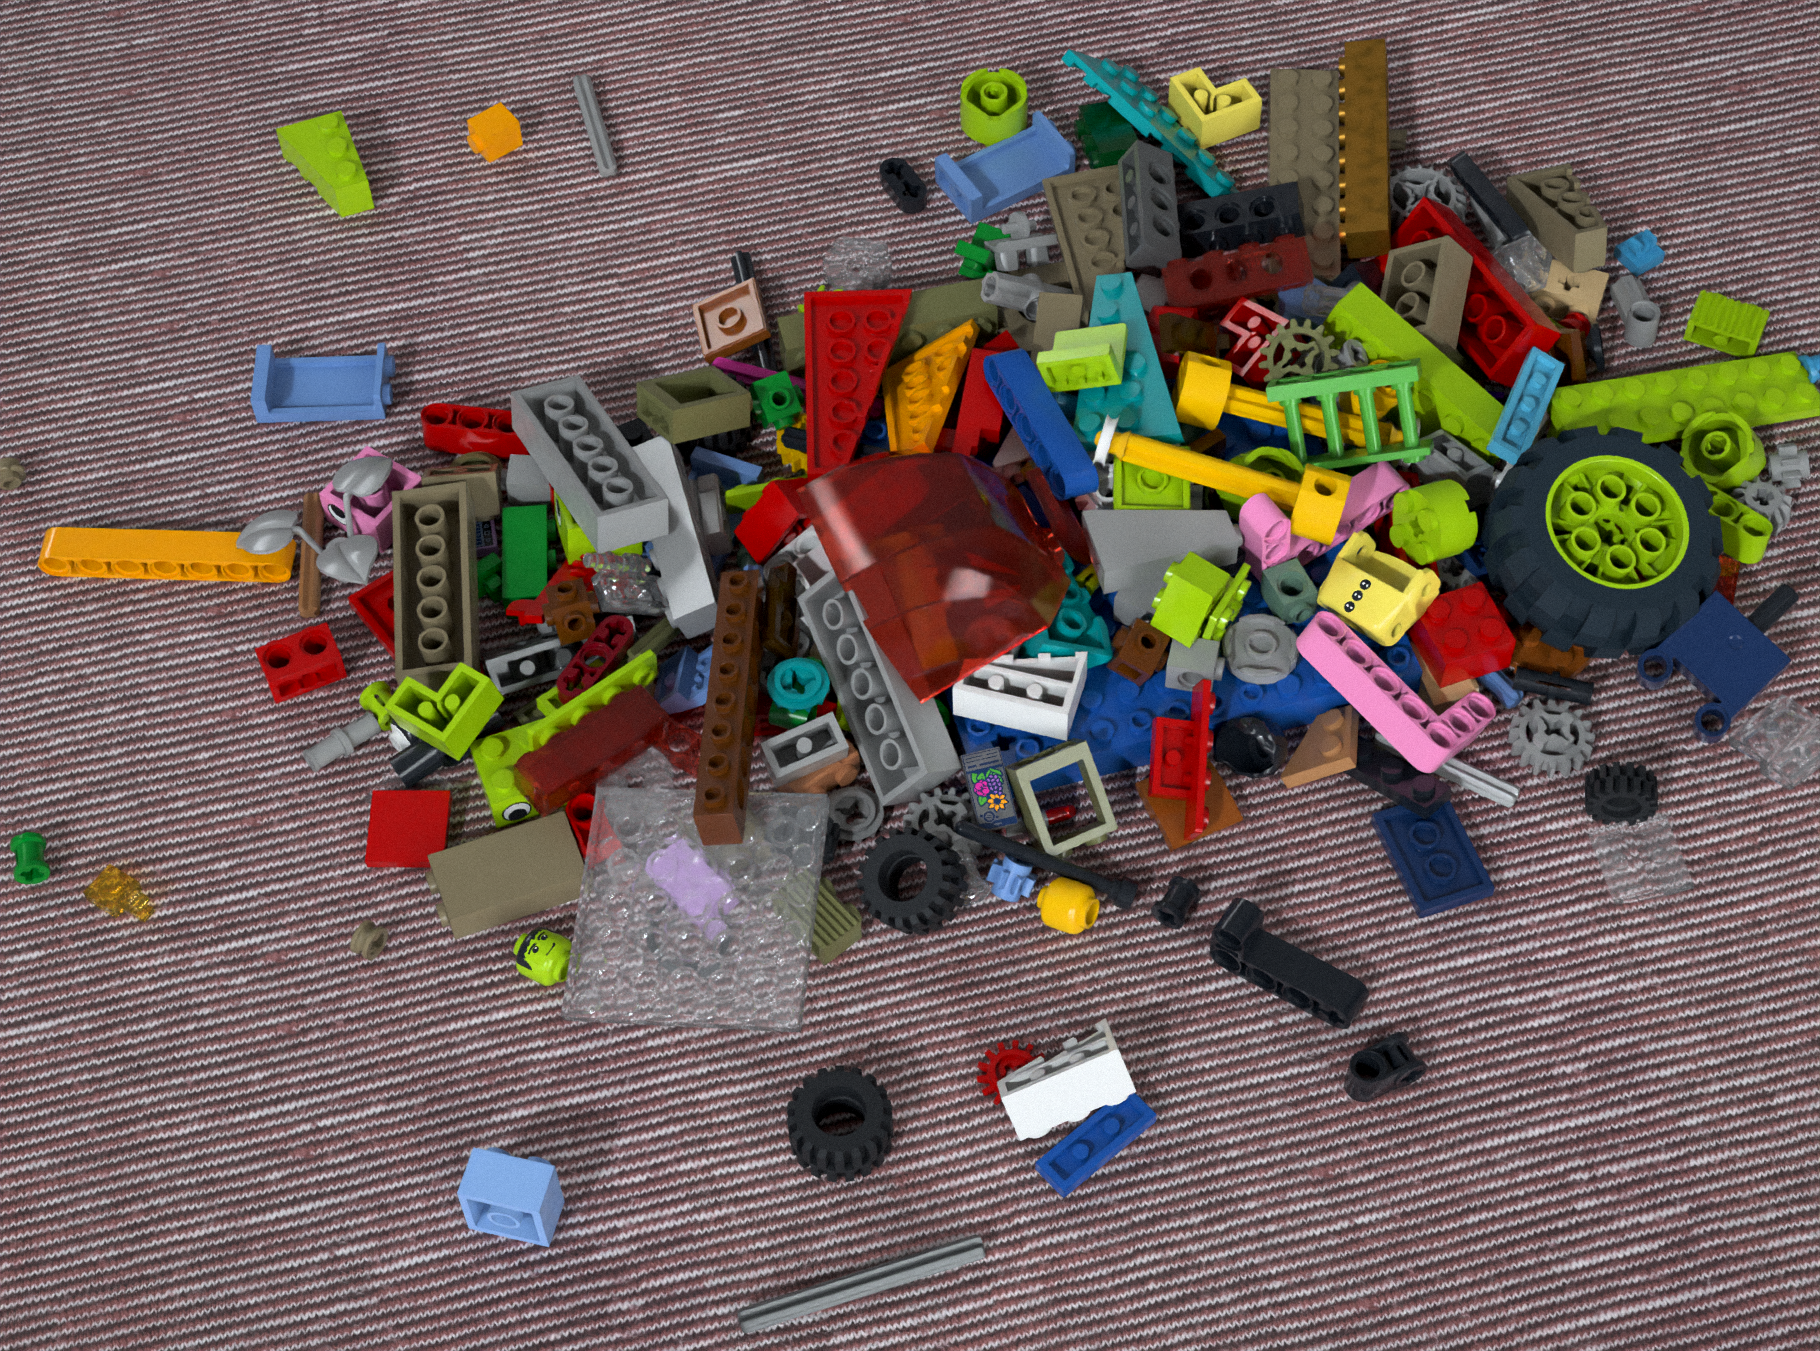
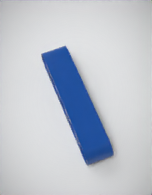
M1019 348L986 356L983 362L986 381L1054 497L1059 501L1096 492L1099 487L1096 467L1028 353L1024 349Z

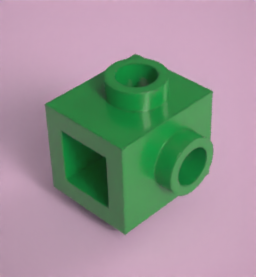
M786 370L755 381L749 388L753 399L751 413L757 423L762 421L765 430L775 427L776 431H781L788 426L796 424L795 418H798L803 411L801 406L805 402L797 384L792 386ZM773 401L778 402L781 406L774 404Z

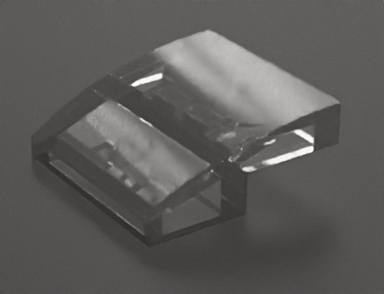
M1783 694L1728 735L1730 747L1758 761L1762 775L1789 790H1792L1820 768V719L1805 707Z
M1666 814L1628 827L1625 820L1587 833L1614 904L1641 902L1694 888L1693 880Z

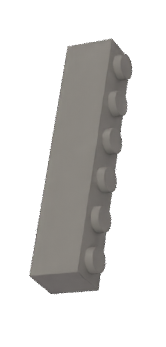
M660 435L632 447V449L668 497L669 534L649 540L654 547L649 550V554L655 568L658 571L660 570L661 577L657 578V584L661 594L669 602V606L665 607L667 619L673 629L679 627L685 637L690 639L715 628L719 584L681 452L675 444H671Z

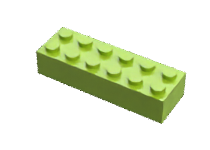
M1362 282L1357 284L1335 305L1322 324L1326 328L1322 337L1326 338L1333 335L1336 340L1329 346L1330 349L1338 350L1343 347L1347 340L1353 339L1358 340L1366 350L1368 365L1375 360L1395 362L1420 358L1422 375L1419 381H1414V386L1411 387L1415 417L1420 419L1421 425L1419 439L1442 429L1495 467L1501 458L1486 450V447L1504 406ZM1397 404L1385 416L1400 428L1401 421Z

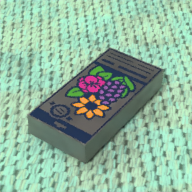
M1000 747L961 755L960 761L976 825L990 831L1017 825L1018 819Z

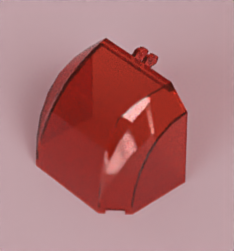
M910 449L875 453L843 464L796 490L840 585L845 593L853 589L869 618L863 621L864 625L921 704L1050 627L1071 584L1068 575L1061 565L1065 559L1064 550L1059 542H1057L1058 540L1051 528L1040 527L1021 491L997 470L982 461L960 453H925Z

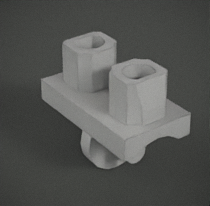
M1017 211L1011 213L1009 223L1002 225V233L1004 235L1010 234L1011 237L984 241L986 250L994 252L997 271H1012L1020 269L1018 250H1025L1026 266L1033 267L1049 264V245L1057 244V235L1055 233L1046 235L1042 233L1030 234V230H1036L1037 228L1036 221L1034 219L1028 220L1024 212Z

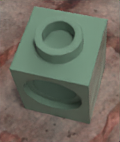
M1298 558L1262 571L1260 594L1275 617L1280 618L1286 622L1285 625L1293 622L1301 623L1315 614L1318 591Z

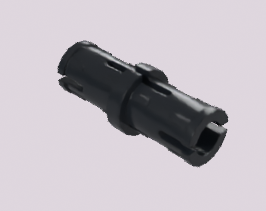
M1517 665L1512 689L1546 696L1548 701H1554V698L1589 706L1595 682H1586L1560 676V672L1555 670L1551 674ZM1536 681H1537V682L1546 683V684H1549V685H1554V686H1560V687H1564V688H1569V689H1571V690H1565V689H1561V688H1557V687H1553V686H1547V685H1543V684H1538V683H1536Z

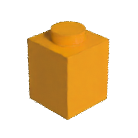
M501 102L467 120L469 130L467 141L470 148L475 154L480 153L489 163L523 145L519 121Z

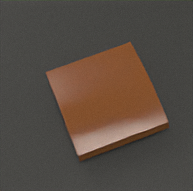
M1208 757L1206 768L1211 769V784L1209 790L1205 792L1204 806L1209 808V822L1206 830H1203L1202 834L1192 841L1184 840L1186 801L1148 797L1149 777L1134 784L1150 819L1155 818L1170 853L1244 820L1226 784Z

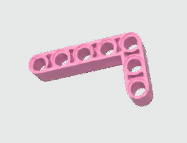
M1387 461L1377 462L1352 477L1343 512L1331 545L1291 534L1290 519L1267 494L1258 493L1247 500L1239 513V528L1243 544L1240 547L1246 552L1245 563L1251 565L1250 571L1260 583L1263 570L1298 558L1303 567L1351 537L1354 532L1357 533L1393 511V499L1396 493L1411 489V486Z
M1328 611L1318 612L1296 639V646L1301 655L1412 766L1424 773L1436 771L1472 743L1496 715L1495 706L1489 698L1481 693L1471 692L1438 716L1339 617Z

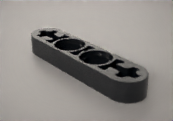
M1462 150L1447 160L1452 173L1457 177L1459 183L1464 186V189L1516 251H1520L1534 241L1524 221L1465 151Z

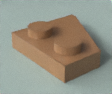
M1352 705L1331 709L1326 713L1317 715L1281 774V779L1288 789L1356 768L1359 714Z

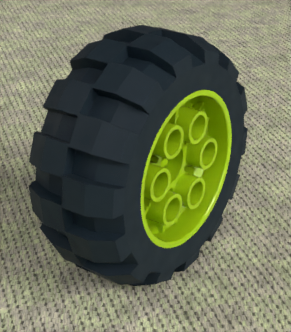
M1596 425L1561 431L1557 439L1555 437L1541 439L1523 452L1515 465L1507 471L1493 492L1494 498L1485 510L1481 538L1484 546L1489 547L1483 556V560L1492 588L1503 587L1507 594L1503 607L1521 627L1527 621L1543 632L1539 641L1562 652H1568L1572 645L1583 648L1585 658L1619 659L1625 650H1627L1629 655H1642V653L1649 649L1657 648L1671 633L1677 631L1699 612V606L1712 595L1720 576L1721 565L1718 557L1724 551L1720 516H1709L1708 510L1714 504L1712 494L1700 475L1690 478L1680 467L1685 458L1664 443L1656 449L1641 442L1643 433L1621 427H1613L1606 435H1600ZM1571 508L1579 511V515L1573 512ZM1615 524L1621 527L1624 534H1620ZM1553 529L1567 531L1569 534L1555 536ZM1594 567L1596 568L1594 576L1583 571L1584 569L1592 571ZM1634 567H1635L1648 581L1641 582L1640 579L1638 578V576H1637L1635 570H1634Z

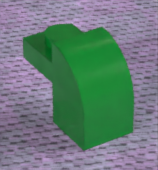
M979 222L971 244L959 239L954 253L963 260L958 274L976 280L984 278L987 272L993 273L997 271L994 252L985 249L984 241L1008 238L1011 235H1004L1001 229Z

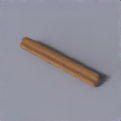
M319 492L314 494L307 493L303 497L302 528L323 549V506ZM302 538L298 610L303 618H316L320 614L322 572L319 571L316 565L319 554Z

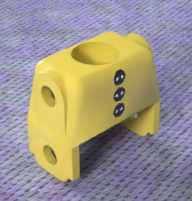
M1360 530L1351 535L1338 553L1327 578L1319 588L1317 603L1330 613L1335 614L1345 624L1378 644L1386 647L1392 646L1424 615L1427 608L1439 594L1438 589L1441 581L1434 571L1427 567L1423 570H1417L1394 556L1374 551L1376 548L1375 542L1368 533Z

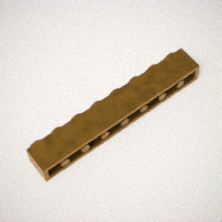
M1385 38L1345 42V56L1338 58L1340 77H1345V79L1339 80L1340 100H1345L1344 103H1339L1340 124L1345 123V126H1339L1340 147H1345V150H1339L1340 171H1345V174H1339L1340 195H1345V198L1339 199L1340 220L1345 219V223H1339V237L1341 245L1347 244L1349 258L1382 256L1388 254L1389 250H1391L1389 82Z

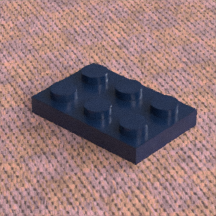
M1450 800L1427 820L1401 805L1372 814L1371 824L1419 919L1493 896L1495 887Z

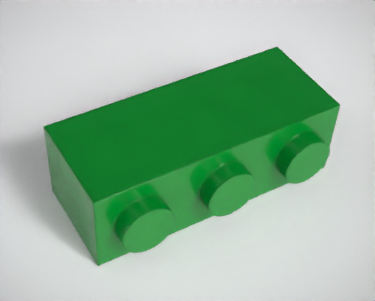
M547 505L502 508V601L505 614L506 608L513 601L520 599L535 600L551 580V571H558L556 549H551V541L558 540L557 525L555 519H549ZM506 615L507 620L518 619V616Z

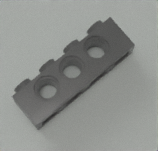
M1136 140L1118 160L1125 261L1127 267L1163 279L1172 268L1178 266L1182 259L1172 153Z
M626 609L594 618L597 628L609 616H624L633 624L634 644L639 640L633 617ZM557 630L484 652L480 655L487 677L492 680L500 693L505 695L558 678L588 639L561 646ZM610 634V642L615 635ZM592 656L585 663L589 665L599 659L604 664L607 660L601 656Z

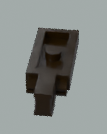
M1171 312L1159 315L1161 350L1163 353L1184 357L1187 351L1221 359V356L1228 353L1237 343V338L1232 335H1219V327L1214 326L1212 323Z
M789 561L775 568H770L766 600L764 602L763 631L761 633V643L782 662L797 657L801 607L797 599L800 595L795 592L797 569Z

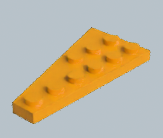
M973 318L890 366L885 371L882 379L891 461L899 472L908 467L916 468L920 466L934 450L980 331Z

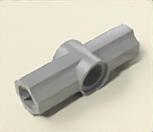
M994 271L993 273L987 272L982 280L980 295L985 303L1023 311L1027 319L1036 321L1039 292L1072 294V290L1043 283L1040 276L1034 273L1018 277Z

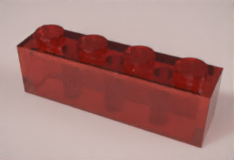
M641 684L630 691H622L605 707L598 711L594 710L587 713L580 723L567 731L556 733L541 748L523 754L516 764L513 765L514 786L544 818L669 736V714Z

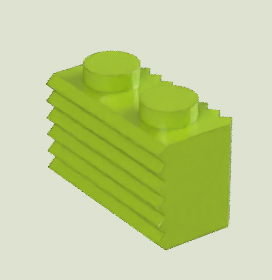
M1701 290L1688 320L1683 339L1744 359L1753 358L1763 336L1770 312L1768 309L1763 310L1755 304H1742L1740 300L1734 301L1733 298L1728 299L1722 294L1707 293L1706 290Z

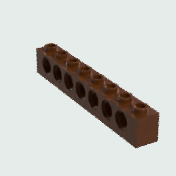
M759 569L721 572L693 818L703 846L743 843L764 646L761 643V633L763 631L766 591Z

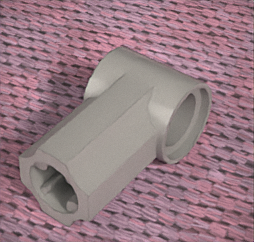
M1633 275L1620 277L1616 283L1611 285L1610 295L1625 326L1624 338L1628 344L1634 347L1644 348L1651 346L1657 337L1661 315L1660 308L1649 300L1640 279H1635Z

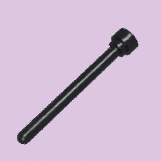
M959 820L954 826V830L959 836L1062 877L1089 885L1092 889L1107 894L1106 898L1113 901L1112 905L1123 910H1129L1136 895L1139 881L1125 875L1122 879L1116 876L1114 879L1108 878L965 820Z

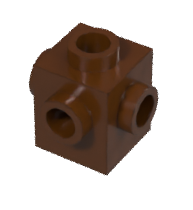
M582 578L562 581L557 585L545 588L549 603L543 604L542 609L547 626L555 625L561 646L588 639L596 629L593 615L600 613L594 591L586 592Z
M1139 618L1134 620L1128 627L1122 625L1111 642V646L1116 649L1113 653V658L1106 667L1136 685L1141 686L1152 676L1154 671L1159 672L1166 663L1170 652L1166 651L1165 648L1171 637L1150 625L1151 621Z

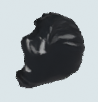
M1236 717L1221 725L1214 747L1215 762L1224 763L1230 767L1232 772L1238 775H1244L1251 779L1264 778L1274 775L1281 765L1285 763L1288 755V742L1282 727L1274 721L1263 717Z

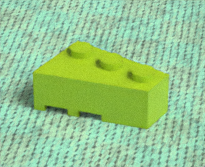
M341 110L276 129L283 157L288 163L292 162L298 168L300 175L317 188L318 194L342 218L375 208L367 176Z

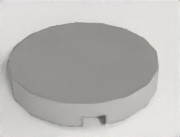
M1263 613L1248 614L1239 618V622L1233 626L1231 624L1227 628L1221 645L1222 658H1225V665L1230 673L1242 681L1257 685L1273 684L1286 678L1295 668L1299 656L1296 646L1298 636L1293 629L1291 631L1285 626L1286 622L1278 617Z

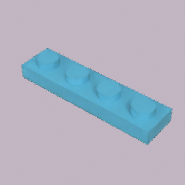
M1535 346L1531 348L1523 361L1486 450L1513 466L1515 465L1520 455L1529 449L1533 443L1565 364Z

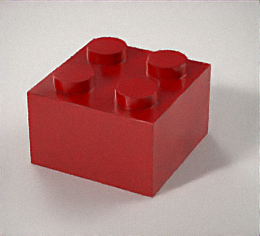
M1482 581L1438 595L1427 608L1424 615L1407 630L1412 642H1414L1440 689L1467 679H1474L1508 668L1516 644L1513 634Z

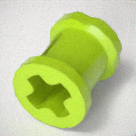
M377 681L369 685L362 692L359 703L365 710H370L375 715L383 731L392 730L390 725L392 717L389 716L390 714L383 707L392 697L391 688L385 681Z

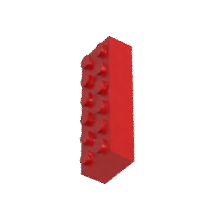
M1423 196L1391 237V250L1449 235L1473 257L1458 343L1490 380L1512 388L1523 361L1531 348L1535 346L1547 353L1562 333L1450 207Z

